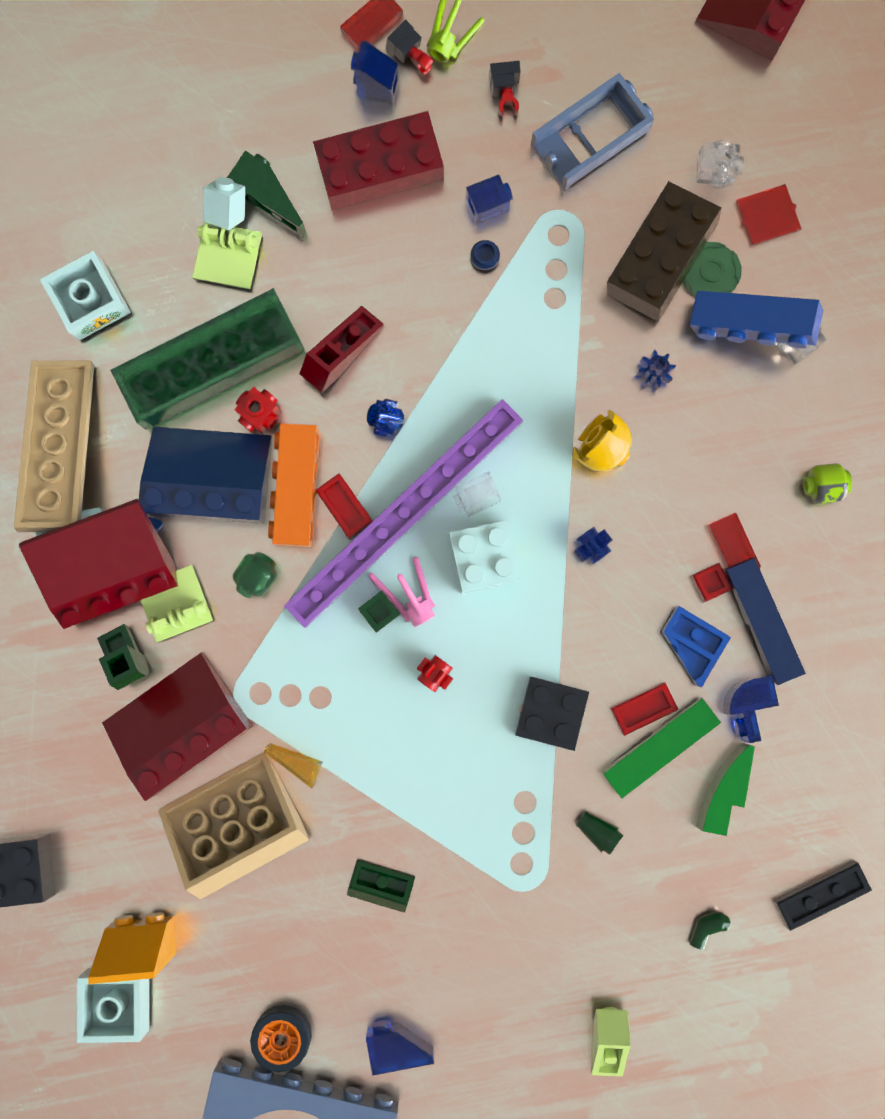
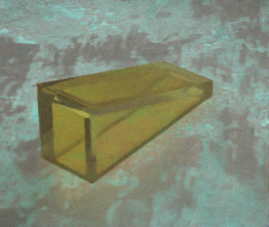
M271 743L265 747L264 752L311 789L315 786L323 763L322 761Z

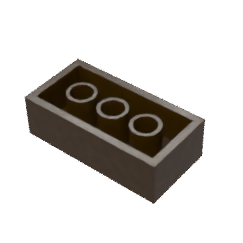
M668 181L607 281V295L659 322L717 227L722 207Z

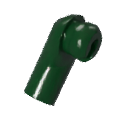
M712 912L699 917L690 945L694 948L705 950L709 935L721 931L725 932L730 928V918L722 912Z

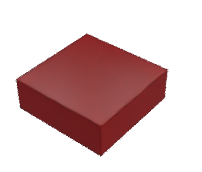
M720 563L690 575L703 603L733 590Z

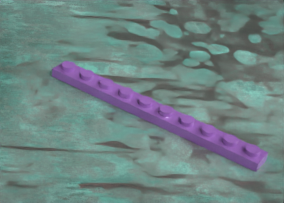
M502 399L292 597L284 607L304 628L308 627L522 424L523 419Z

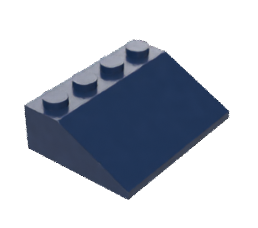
M153 427L140 480L139 502L147 516L265 524L272 435Z

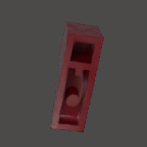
M361 305L306 353L299 374L322 393L343 374L383 328L384 323Z

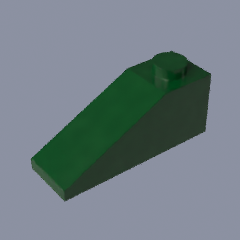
M245 150L227 178L232 179L234 183L245 186V200L304 237L306 230L303 221L271 169L270 162L260 154L253 156Z

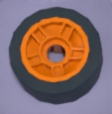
M287 1005L274 1006L265 1011L256 1022L250 1039L251 1051L256 1061L265 1069L274 1072L290 1071L298 1066L307 1055L312 1038L311 1027L307 1018L298 1009ZM277 1034H284L287 1040L284 1044L282 1040L275 1039Z

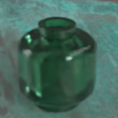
M261 552L246 554L232 574L233 581L237 585V592L247 598L266 595L278 575L275 568L276 563Z

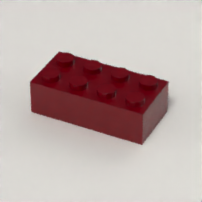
M428 111L313 141L332 211L444 181V165Z

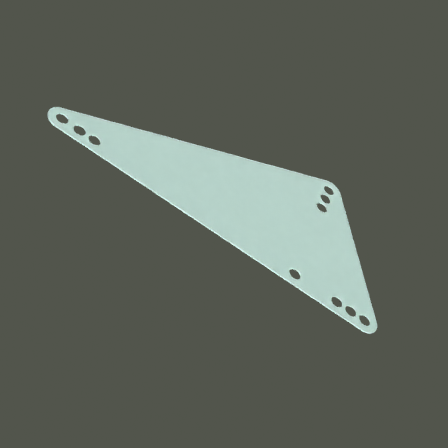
M551 210L538 218L361 489L357 499L374 521L502 399L523 419V423L308 627L304 628L284 607L237 679L233 690V697L247 718L504 886L519 892L530 891L544 881L549 869L556 746L515 736L520 716L519 709L524 701L529 677L558 684L560 680L585 232L581 221L574 214L565 210ZM561 225L568 230L569 240L562 246H556L549 241L548 231L553 226ZM557 259L566 264L567 274L563 279L553 280L547 276L546 265L550 261ZM558 288L563 291L566 300L562 307L552 309L545 304L544 295L549 289ZM509 520L522 580L462 594L449 532ZM338 525L292 597L359 534L349 539ZM418 557L430 597L435 605L432 608L435 616L414 627L411 620L406 622L401 614L376 633L358 610L360 606L380 592L378 587L369 578V574L373 573L407 609L405 604L410 601L397 576L402 574L415 597L421 596L424 600L413 558ZM434 655L453 668L449 675L454 678L446 690L439 687L436 692H433L417 680L421 672L416 669L424 657L431 660ZM258 682L266 683L272 692L270 700L263 705L255 704L249 695L251 687ZM288 684L296 685L302 695L300 702L293 707L285 706L279 698L280 690ZM318 686L326 687L332 696L330 704L322 709L315 708L309 700L310 692ZM522 791H529L536 798L535 809L527 814L520 813L514 806L515 796ZM519 822H528L534 828V838L527 844H519L513 839V827ZM524 852L532 858L533 866L529 873L518 875L512 871L510 861L516 853Z

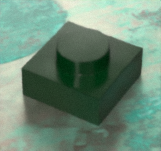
M383 590L358 608L376 633L401 615Z

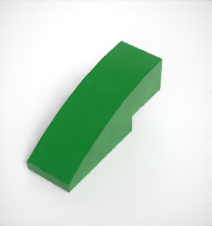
M741 743L717 771L700 808L696 827L701 831L727 836L732 805L745 808L755 746Z

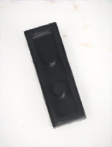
M853 861L774 900V903L787 929L791 931L872 891L859 863Z

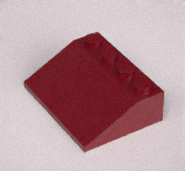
M706 0L696 18V22L772 61L805 0Z
M138 499L19 543V548L49 610L63 629L178 586L175 563Z
M202 652L102 722L128 778L144 801L158 795L253 727Z

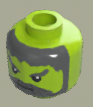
M838 463L816 465L810 469L808 477H804L803 488L805 494L810 495L817 504L840 502L851 492L852 478L849 470H845Z

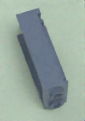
M618 73L534 131L531 146L565 191L576 181L632 142L649 133L654 122L653 113L646 103H642L637 97L633 84L629 80H625ZM611 99L632 128L596 152L581 132V127L575 123ZM570 126L572 127V133L578 135L592 154L591 157L582 163L578 161L559 135Z

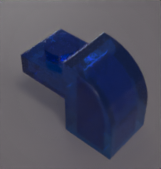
M760 675L742 679L736 682L726 693L723 712L727 715L736 714L737 719H734V729L737 737H741L743 742L754 743L762 741L755 710L779 706L773 675Z

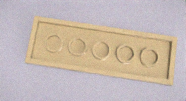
M91 360L31 361L14 518V529L17 532H49L81 520L94 365Z

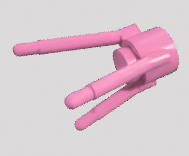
M414 557L413 562L424 600L421 596L415 597L402 574L397 576L410 601L405 604L407 609L373 573H370L369 578L380 591L383 590L406 622L411 620L413 626L416 627L435 616L432 610L435 605L430 597L418 557Z

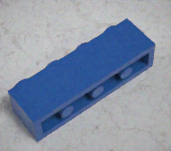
M697 290L690 326L699 338L714 340L715 337H725L729 341L743 343L747 339L757 340L759 344L768 346L779 342L801 349L806 348L807 345L816 346L823 308L820 300Z

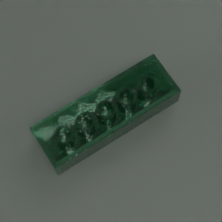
M274 288L110 371L136 423L147 430L305 349Z

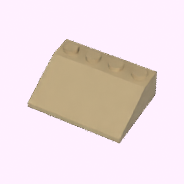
M266 752L158 809L184 888L199 899L210 895L309 840L300 816Z

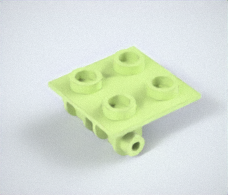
M204 222L203 226L199 225L197 237L201 239L192 278L251 289L262 232L237 227L226 230Z
M193 565L176 571L177 587L141 600L149 621L146 622V628L150 634L153 633L156 643L213 621Z

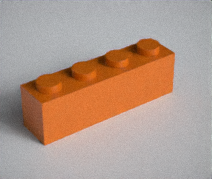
M280 423V432H275L274 449L278 450V461H273L272 478L277 480L276 491H271L270 508L275 509L274 521H269L268 538L273 539L272 544L275 546L312 548L320 433L317 425Z

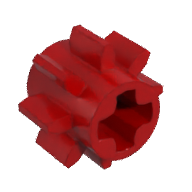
M436 655L431 660L424 657L416 668L421 672L417 680L433 692H436L439 687L446 690L454 679L449 675L453 668Z

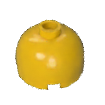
M611 410L607 411L608 416L606 417L601 414L598 415L585 428L578 438L584 442L579 450L576 447L573 450V457L593 471L602 472L613 469L617 465L622 466L630 457L629 450L632 444V435L629 426Z

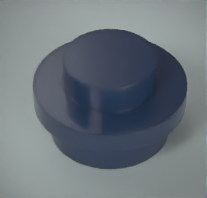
M489 240L477 242L471 249V261L475 267L481 270L494 268L500 259L498 246Z

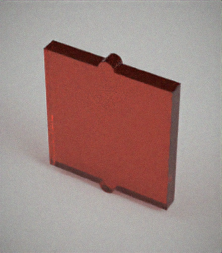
M786 184L737 199L736 201L742 218L741 226L745 227L751 246L798 232L802 229L795 212L796 204L792 203Z

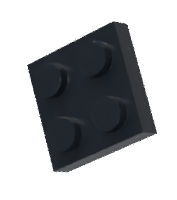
M530 676L515 736L575 751L589 691Z

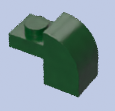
M122 624L97 638L104 653V656L99 658V661L111 687L121 690L149 674L145 656L139 652L127 625Z

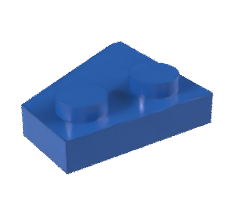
M676 606L662 630V634L695 685L702 687L731 637L680 606Z

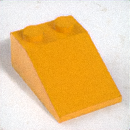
M158 912L145 915V919L134 920L133 915L114 918L115 922H112L104 929L88 982L89 984L155 978L177 953L174 916L164 917V913Z

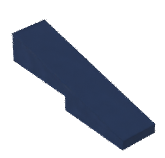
M751 557L725 568L744 622L751 629L769 680L776 685H781L806 674L756 559Z

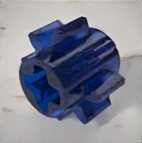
M654 350L650 360L644 356L641 358L640 363L645 367L640 368L637 371V375H643L645 380L643 386L648 385V383L654 384L655 389L658 390L661 387L662 380L668 384L672 381V377L668 372L673 371L676 365H670L667 360L669 354L660 356ZM653 365L656 366L657 370H662L659 375H657L655 370H650Z
M385 398L383 401L376 400V404L370 406L367 412V423L369 426L375 427L373 434L385 437L387 434L394 436L395 431L401 429L404 423V414L402 409L396 408L397 401Z
M592 527L576 539L580 547L575 552L582 562L589 558L594 564L611 552L607 544L613 540L605 529L598 533L595 527Z

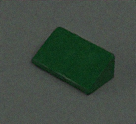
M357 860L347 895L396 911L405 912L415 877Z

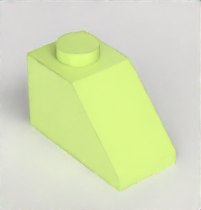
M614 1007L596 1009L592 1032L591 1074L622 1077L631 1046L628 1011L618 1010Z

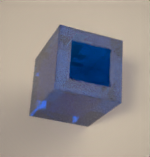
M499 174L466 187V201L476 225L509 212L510 201L513 200L510 186L507 182L503 184Z

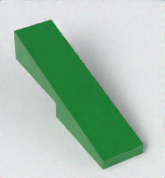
M701 697L653 731L650 737L604 768L603 775L620 798L623 799L713 730L721 721L703 697Z

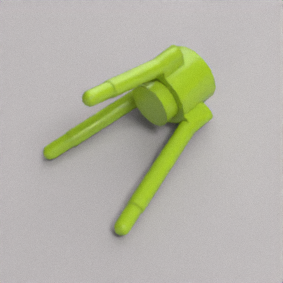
M440 0L431 37L426 46L428 47V54L440 62L446 63L449 58L455 60L461 48L484 22V18L480 17L460 41L455 44L456 38L449 31L462 0L455 1L445 26L440 31L439 28L446 0Z

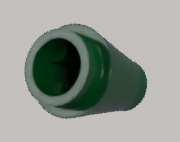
M587 811L576 825L601 853L605 851L610 855L623 837V834L618 831L619 827L591 815Z

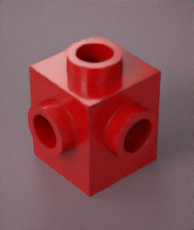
M252 387L249 392L247 390L244 391L237 399V407L234 409L240 416L237 421L248 431L252 432L256 429L263 435L267 430H271L280 418L279 415L282 412L275 404L278 399L266 389L260 392L255 387ZM258 404H260L259 411L252 412L255 409V407Z

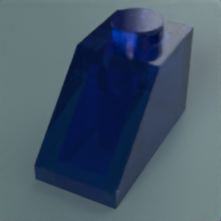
M381 1020L373 1023L372 1027L367 1028L366 1043L372 1076L434 1064V1047L399 1022L390 1023L389 1020Z

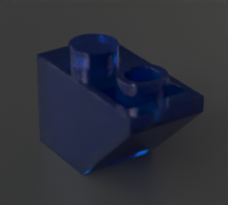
M361 40L359 52L354 51L351 61V70L354 71L353 84L357 85L358 96L393 104L399 80L398 63L369 42Z

